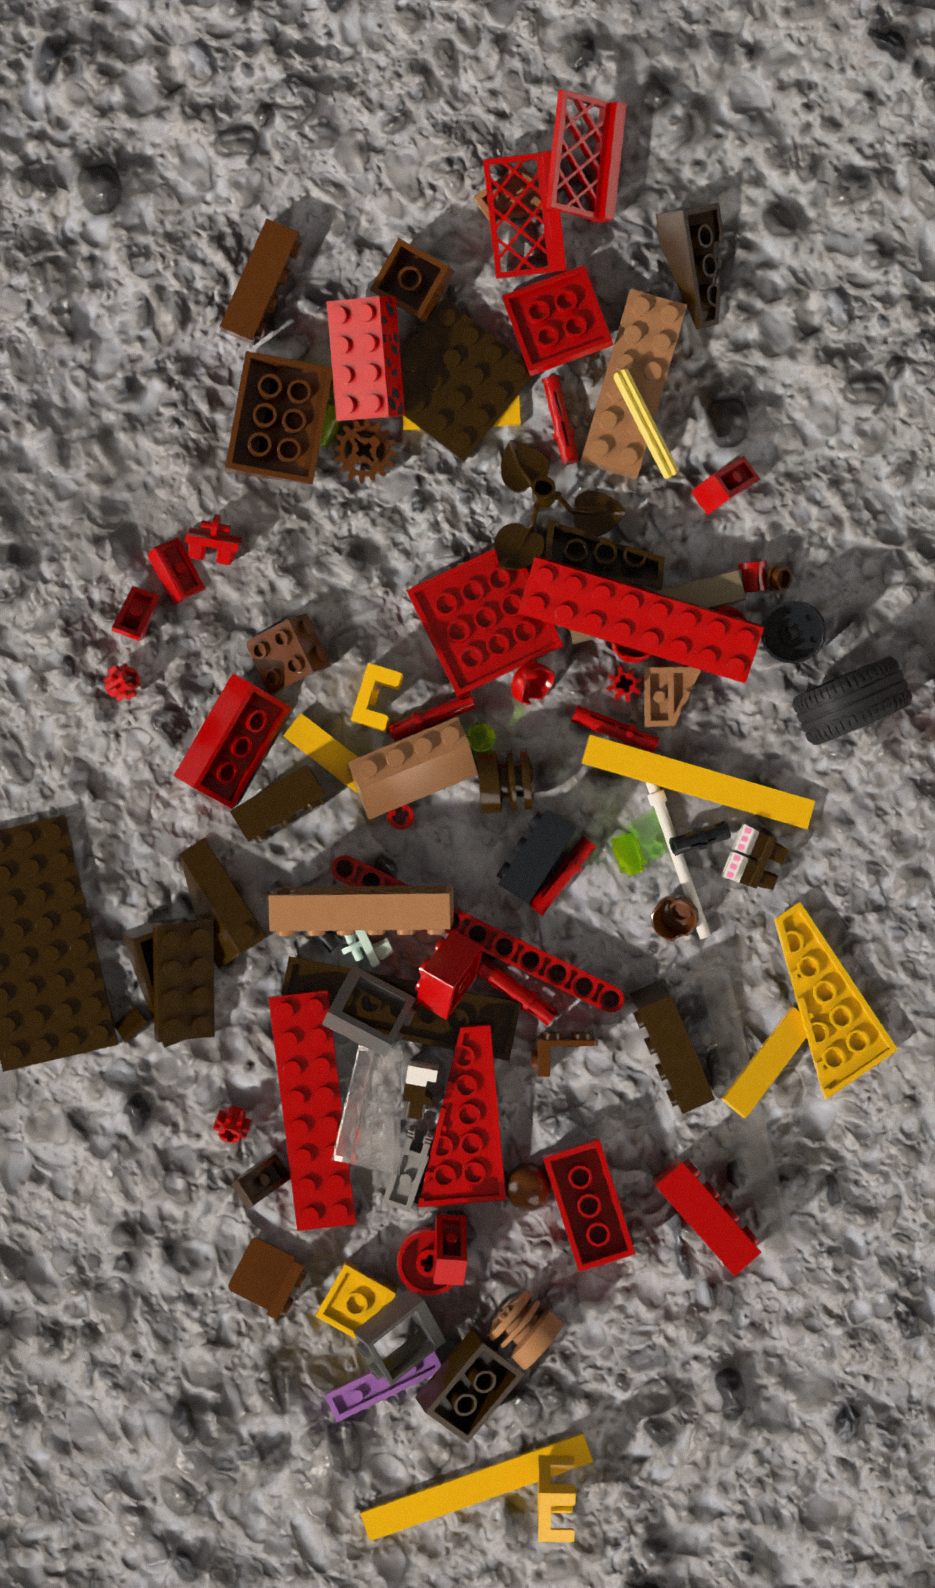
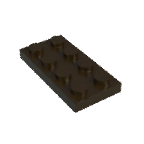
M199 919L153 923L155 1040L157 1042L215 1037L213 920Z

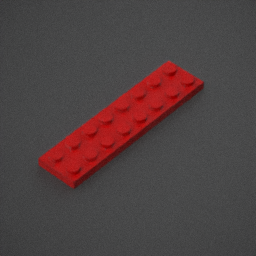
M535 555L518 611L519 614L745 684L764 629V625Z
M328 989L269 996L297 1231L355 1225L356 1214L334 1034L332 1029L322 1025L330 1009Z

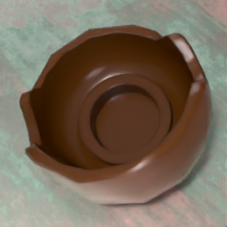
M671 894L662 898L651 914L652 928L658 936L668 941H674L679 937L690 935L699 921L697 907L690 898L679 894Z
M521 1163L512 1169L506 1182V1196L512 1206L522 1211H535L541 1208L546 1203L550 1193L551 1182L543 1167L534 1163Z

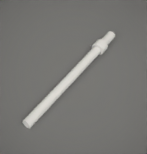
M646 783L649 791L647 797L650 806L655 808L685 897L690 898L698 909L699 921L696 926L700 939L711 936L685 858L683 854L675 856L670 848L669 839L676 837V833L665 804L667 801L665 792L660 790L659 786Z

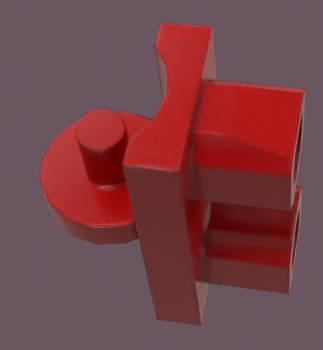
M215 514L212 522L202 520L200 529L190 527L189 533L186 534L185 543H189V558L204 560L207 547L218 549L217 563L231 565L236 552L241 547L242 537L229 535L231 525L221 524V515Z

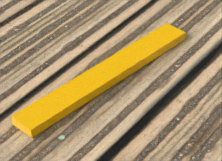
M589 735L581 764L803 829H808L815 801L594 735Z
M581 1432L362 1510L360 1515L369 1540L372 1541L538 1482V1455L574 1456V1469L592 1463L593 1458L585 1435ZM551 1469V1477L572 1469Z

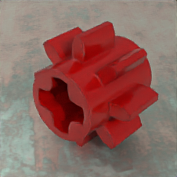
M127 663L120 667L115 665L107 670L110 676L104 678L103 681L105 682V689L110 696L117 698L119 702L125 698L129 700L138 695L135 689L141 686L139 674L134 668L128 667Z
M619 666L616 677L612 674L607 676L613 683L606 688V691L614 690L616 693L614 701L618 700L620 696H625V700L628 703L630 702L629 694L633 692L639 695L641 693L635 687L637 683L642 681V678L635 679L632 676L634 668L630 669L628 673H623L622 667ZM620 677H624L626 681L631 680L632 685L628 687V692H624L622 688L617 689L616 684L620 682Z
M229 1106L225 1111H218L213 1130L219 1131L218 1136L221 1140L227 1143H236L240 1138L246 1139L252 1119L246 1118V1112L242 1108Z

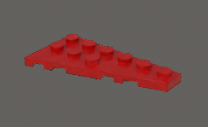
M491 1023L463 1025L460 1027L417 1207L506 1200Z

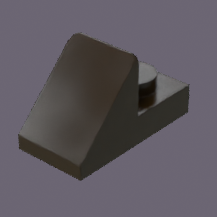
M274 1154L239 1176L231 1185L248 1209L289 1181L291 1177L277 1155Z

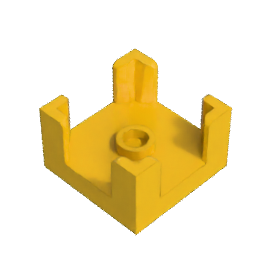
M368 663L350 720L353 723L386 733L390 722L388 716L371 711L369 708L370 705L375 706L380 689H377L376 685L379 684L399 690L404 677L402 676L403 673Z
M345 1260L315 1316L357 1340L353 1331L394 1299L397 1288L387 1282L383 1284L359 1271L357 1265Z
M538 1455V1542H574V1528H551V1513H572L576 1502L575 1485L551 1484V1469H574V1456Z

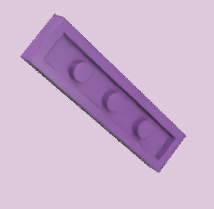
M433 1351L392 1385L383 1378L376 1379L371 1372H368L325 1393L324 1397L336 1421L339 1422L433 1376L442 1363L436 1351Z

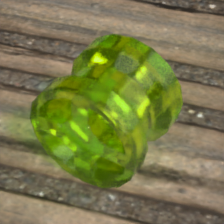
M477 723L468 730L467 739L473 751L487 752L494 746L496 735L493 728L488 724Z

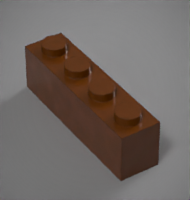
M266 218L219 326L222 332L252 345L255 344L257 339L262 340L268 326L264 322L268 312L273 313L279 301V296L276 295L280 285L285 286L289 279L291 269H288L290 261L292 258L297 259L303 243L300 242L299 232Z

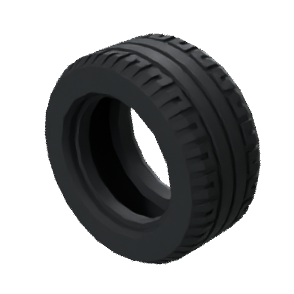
M891 656L884 657L795 696L792 706L794 711L797 712L796 716L799 722H801L803 732L806 733L807 741L813 745L822 744L909 706L912 701V694L910 689L907 688L906 679H903L904 675L902 670L899 669L898 661Z

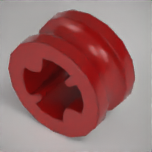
M408 805L399 807L403 808V812L407 810L409 813V817L405 819L406 824L399 825V821L394 823L392 817L396 815V809L388 812V822L395 829L403 830L410 827L413 823L414 813Z

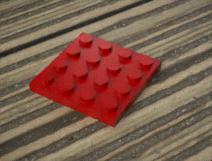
M495 548L406 590L457 697L564 646L553 624L518 613L529 578V572L527 568L520 570L502 569L498 564Z

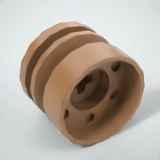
M527 1289L522 1290L517 1296L511 1298L500 1309L486 1333V1338L491 1342L501 1333L503 1334L497 1344L500 1350L513 1342L515 1345L511 1350L509 1358L523 1370L529 1368L542 1355L564 1325V1321L550 1309L537 1317L535 1313L540 1305V1301L537 1298L526 1307L525 1304L531 1296Z

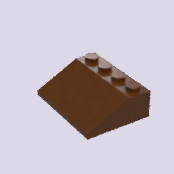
M246 351L225 472L313 485L332 380V367Z

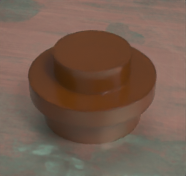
M774 563L766 573L767 588L771 592L779 593L790 587L792 582L791 570L782 563Z

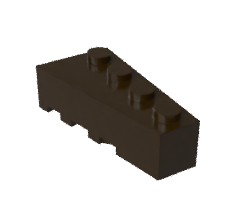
M549 519L545 558L650 591L662 590L665 557L629 545L625 546L613 542L611 539L598 537L586 533L584 530L575 527L571 528Z
M661 979L629 993L637 1010L633 1012L639 1029L644 1027L648 1037L644 1038L650 1055L656 1054L659 1063L655 1064L661 1081L667 1079L671 1088L666 1090L672 1106L678 1105L682 1114L714 1101V1095L690 1038L663 980Z

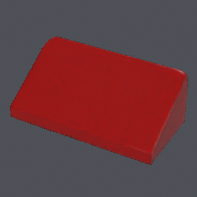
M178 537L154 547L147 554L174 605L206 589Z

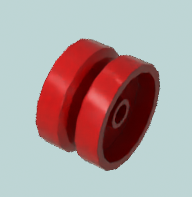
M422 1226L412 1230L403 1239L397 1255V1270L402 1282L411 1291L423 1296H436L448 1291L453 1286L433 1284V1264H427L424 1261L428 1255L434 1254L435 1226Z

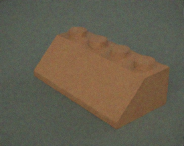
M458 717L349 761L346 765L369 820L478 775L470 744Z

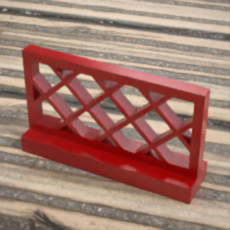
M565 89L558 90L546 200L547 209L586 218L588 222L595 224L614 221L626 103L619 101L607 102ZM567 99L573 100L579 111L573 117L570 116L566 109ZM593 106L600 108L596 124L588 112ZM581 116L589 128L583 135H581L574 123ZM569 128L576 140L569 147L563 139L564 130ZM591 134L596 140L593 153L585 142V139ZM578 145L586 157L579 165L571 153ZM564 157L572 168V171L564 176L560 169V163ZM587 164H590L593 170L590 182H588L582 172V169ZM574 175H576L583 187L576 194L568 182ZM560 187H563L569 198L564 204L556 202L557 190ZM585 193L590 199L589 211L584 210L578 200Z
M552 151L483 159L496 279L566 271L561 214L559 211L546 208ZM537 160L538 172L529 182L517 170L524 161ZM519 162L514 169L507 164ZM503 164L511 171L501 185L491 178L490 165ZM514 174L527 184L518 198L504 189V186ZM537 178H539L540 190L533 185ZM492 183L498 188L494 195L492 192ZM530 187L540 194L541 203L534 212L520 201ZM557 190V199H556V202H557V203H559L558 190ZM501 191L515 201L505 215L494 208L493 200ZM517 204L531 214L521 228L507 218ZM541 207L543 219L536 214ZM495 213L501 217V220L498 222L497 225ZM533 217L544 225V233L537 242L523 231ZM504 220L518 231L508 245L497 237V229ZM520 234L534 244L524 258L510 248ZM544 237L546 242V249L539 244ZM498 242L505 247L500 255ZM536 247L547 254L548 267L535 268L526 261ZM509 250L521 262L514 271L501 272L500 259ZM524 263L531 268L519 270Z

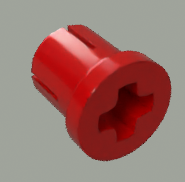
M767 560L738 563V569H741L744 593L767 590L765 567L768 566Z

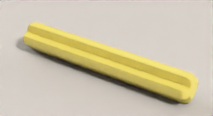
M622 369L616 372L614 380L663 477L668 479L678 473V468L629 370Z

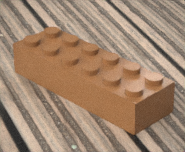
M630 289L580 464L637 479L647 444L614 380V374L622 369L629 370L654 420L686 311V304Z
M454 885L276 887L268 895L269 931H277L278 936H293L295 931H307L309 936L325 935V931H337V935L348 936L355 935V930H367L368 935H384L385 930H397L399 935L415 934V930H427V934L439 935L445 934V929H451L454 922Z

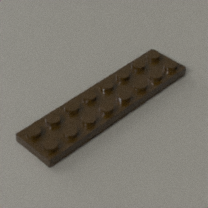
M289 956L281 995L328 989L331 1007L351 968ZM367 972L415 997L417 1000L418 990L415 989L417 981ZM355 987L342 1012L389 1035L401 1010ZM467 992L446 1020L417 1004L415 1000L412 1009L416 1011L408 1027L402 1025L399 1031L404 1034L402 1040L455 1050L461 1026L491 1023L493 1057L510 1061L521 1003Z

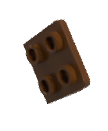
M307 613L288 618L247 641V649L267 691L271 694L277 693L309 675L321 672L332 666L328 659V653L322 646L315 632V626Z
M557 1031L542 1032V1037H536V1050H530V1067L532 1070H536L538 1077H550V1046H598V1040L595 1037H591V1033L588 1031H573L572 1037H561V1033Z
M254 1237L243 1254L228 1284V1288L231 1292L267 1309V1315L277 1320L280 1313L287 1315L294 1301L289 1296L294 1286L300 1289L307 1275V1272L303 1271L306 1262L258 1237Z

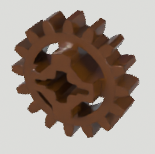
M369 419L365 420L364 426H360L358 421L354 420L353 429L345 425L343 427L346 433L345 436L336 435L340 445L333 446V451L340 454L334 458V462L343 464L339 472L342 474L349 471L348 479L350 481L355 476H358L360 484H364L367 477L370 478L372 483H376L375 475L377 474L385 478L384 468L392 469L394 467L389 458L397 457V453L390 450L391 447L396 445L395 440L387 441L390 431L385 430L381 432V423L379 422L374 427H371ZM371 433L373 436L371 438H361L358 434ZM349 441L353 448L352 453L346 459L345 448ZM356 442L364 448L371 447L369 451L373 461L365 455L358 456L360 451ZM384 445V457L380 462L377 458V450ZM359 465H366L372 470L361 471L355 468Z

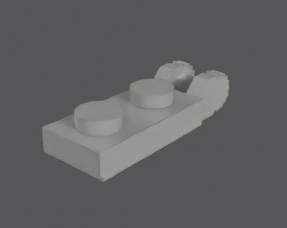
M410 1125L404 1145L400 1147L382 1200L383 1204L409 1213L429 1157L427 1153L434 1136V1132L431 1131L425 1134L421 1153L410 1149L412 1140L415 1139L417 1133V1126Z

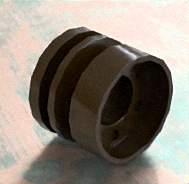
M527 748L519 749L520 762L514 763L512 749L507 750L506 763L503 764L499 763L496 751L476 753L482 814L501 812L503 799L509 798L513 811H517V797H523L525 810L532 809L535 783L533 764L527 754Z

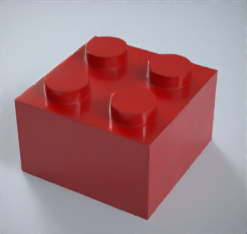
M454 929L446 938L441 937L435 946V954L431 959L427 957L419 968L421 977L415 988L418 990L416 1003L447 1020L477 978L483 946Z

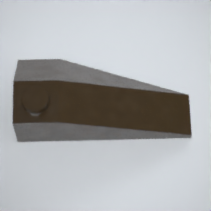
M203 838L179 855L196 920H213L214 963L220 969L266 939L268 935L205 838Z

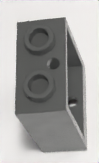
M353 965L328 1010L322 1025L386 1057L390 1048L394 1050L398 1048L404 1034L399 1032L402 1025L408 1027L416 1011L412 1009L416 998ZM355 987L401 1010L389 1035L342 1012Z
M409 1288L353 1331L359 1342L356 1345L358 1351L365 1359L370 1361L368 1365L370 1372L376 1379L383 1378L390 1385L394 1384L446 1342L425 1301ZM411 1315L419 1331L382 1360L373 1344Z

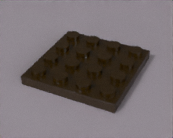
M445 298L400 353L405 417L462 463L467 461L509 405L533 378V376H530L526 363L521 357Z

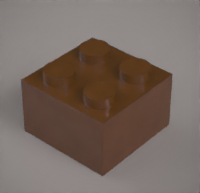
M398 238L370 291L377 296H396V306L426 322L455 271L445 263Z

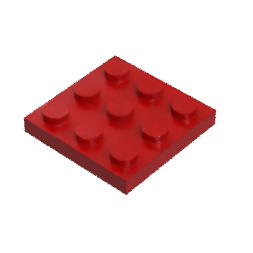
M585 265L502 295L530 376L614 345Z

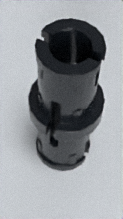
M722 821L704 828L699 826L686 834L671 837L669 844L672 853L678 856L695 849H707L708 845L730 839L731 832L728 824Z

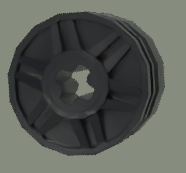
M788 601L777 604L768 611L762 621V625H764L761 635L763 647L771 657L783 663L795 664L812 658L820 651L826 639L827 628L824 617L817 608L807 602ZM797 623L799 625L798 630L802 631V636H796L793 640L791 639L792 634L787 631L788 627H794Z

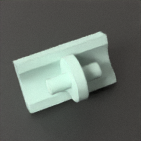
M355 930L360 940L356 942L354 935L344 936L348 946L341 949L343 955L352 952L357 962L364 958L359 948L363 947L372 968L381 964V960L394 952L388 938L373 944L370 936L367 934V930Z

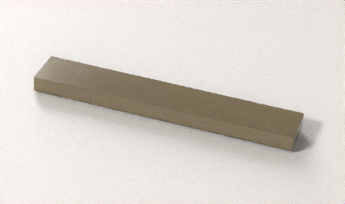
M738 570L654 591L709 609L746 601ZM570 630L573 644L596 639V637Z

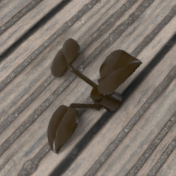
M510 440L502 456V480L506 487L515 493H522L531 487L534 505L528 529L520 523H510L498 531L495 537V552L498 564L502 569L520 570L531 566L535 555L541 556L543 554L544 538L532 531L535 528L540 507H550L555 500H558L569 513L576 514L574 517L575 528L598 537L608 533L625 516L626 510L614 498L597 491H585L578 494L575 498V508H572L562 497V493L556 491L554 481L548 477L550 467L547 458L534 448Z

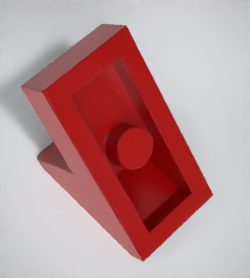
M132 585L111 631L138 641L145 639L148 624L159 603L160 595Z

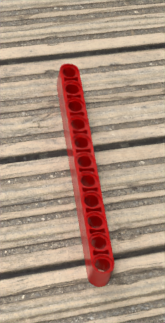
M339 856L335 858L331 865L333 876L349 886H364L363 879L368 873L378 875L380 879L379 886H411L352 856ZM342 860H348L353 865V872L348 877H342L337 872V864ZM454 907V913L460 919L459 925L454 928L455 931L470 938L469 930L471 927L480 925L485 928L486 937L484 940L477 942L483 946V952L603 1011L612 1013L620 1010L623 1006L624 995L616 986ZM445 929L447 934L452 931V929ZM501 938H507L512 942V951L507 955L499 954L496 951V943ZM528 951L536 952L539 956V963L533 968H528L522 963L523 955ZM555 964L562 965L566 971L564 978L560 981L552 980L549 977V969ZM583 977L589 978L592 982V988L586 994L577 992L575 987L578 979ZM610 990L617 992L619 998L617 1004L613 1007L605 1006L602 1002L604 993Z

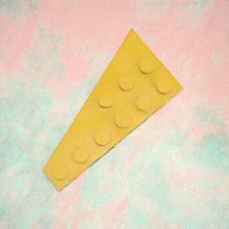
M797 902L775 917L774 922L823 1098L828 1099L898 1051V1048L801 902Z

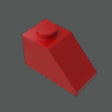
M742 456L712 474L694 488L691 493L696 498L699 506L709 515L757 483L760 478L745 456Z
M436 1214L433 1284L464 1285L467 1266L466 1216Z

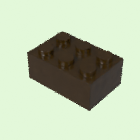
M306 764L232 809L230 813L247 841H256L257 844H261L274 836L273 829L280 825L282 828H287L299 821L298 814L304 810L312 813L325 805L322 799L326 798L327 794L310 766Z
M471 1329L415 1398L426 1414L469 1443L525 1374L507 1354Z

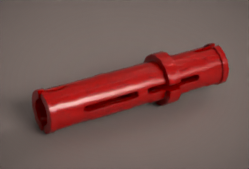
M560 375L546 377L542 379L555 431L552 436L553 440L557 441L562 466L578 463L580 458L574 439L576 431L571 427Z
M469 691L419 713L417 711L412 712V716L389 724L388 728L394 742H397L477 708Z
M579 704L571 720L572 723L582 725L621 741L624 745H630L654 753L660 737L636 729L634 724L626 725L582 707Z
M582 835L568 856L564 855L561 858L563 862L528 905L538 914L544 916V913L576 873L580 874L583 870L581 866L592 852L597 849V846Z
M488 959L478 970L477 976L486 980L513 1001L521 1003L520 1009L523 1012L528 1011L546 1026L551 1023L558 1013V1010L539 998L537 992L534 990L531 992L519 984V982L501 971Z

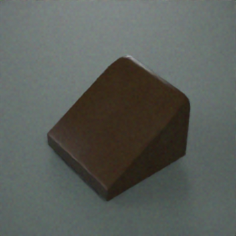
M132 1007L116 1023L115 1029L125 1043H129L150 1023V1020L137 1007Z

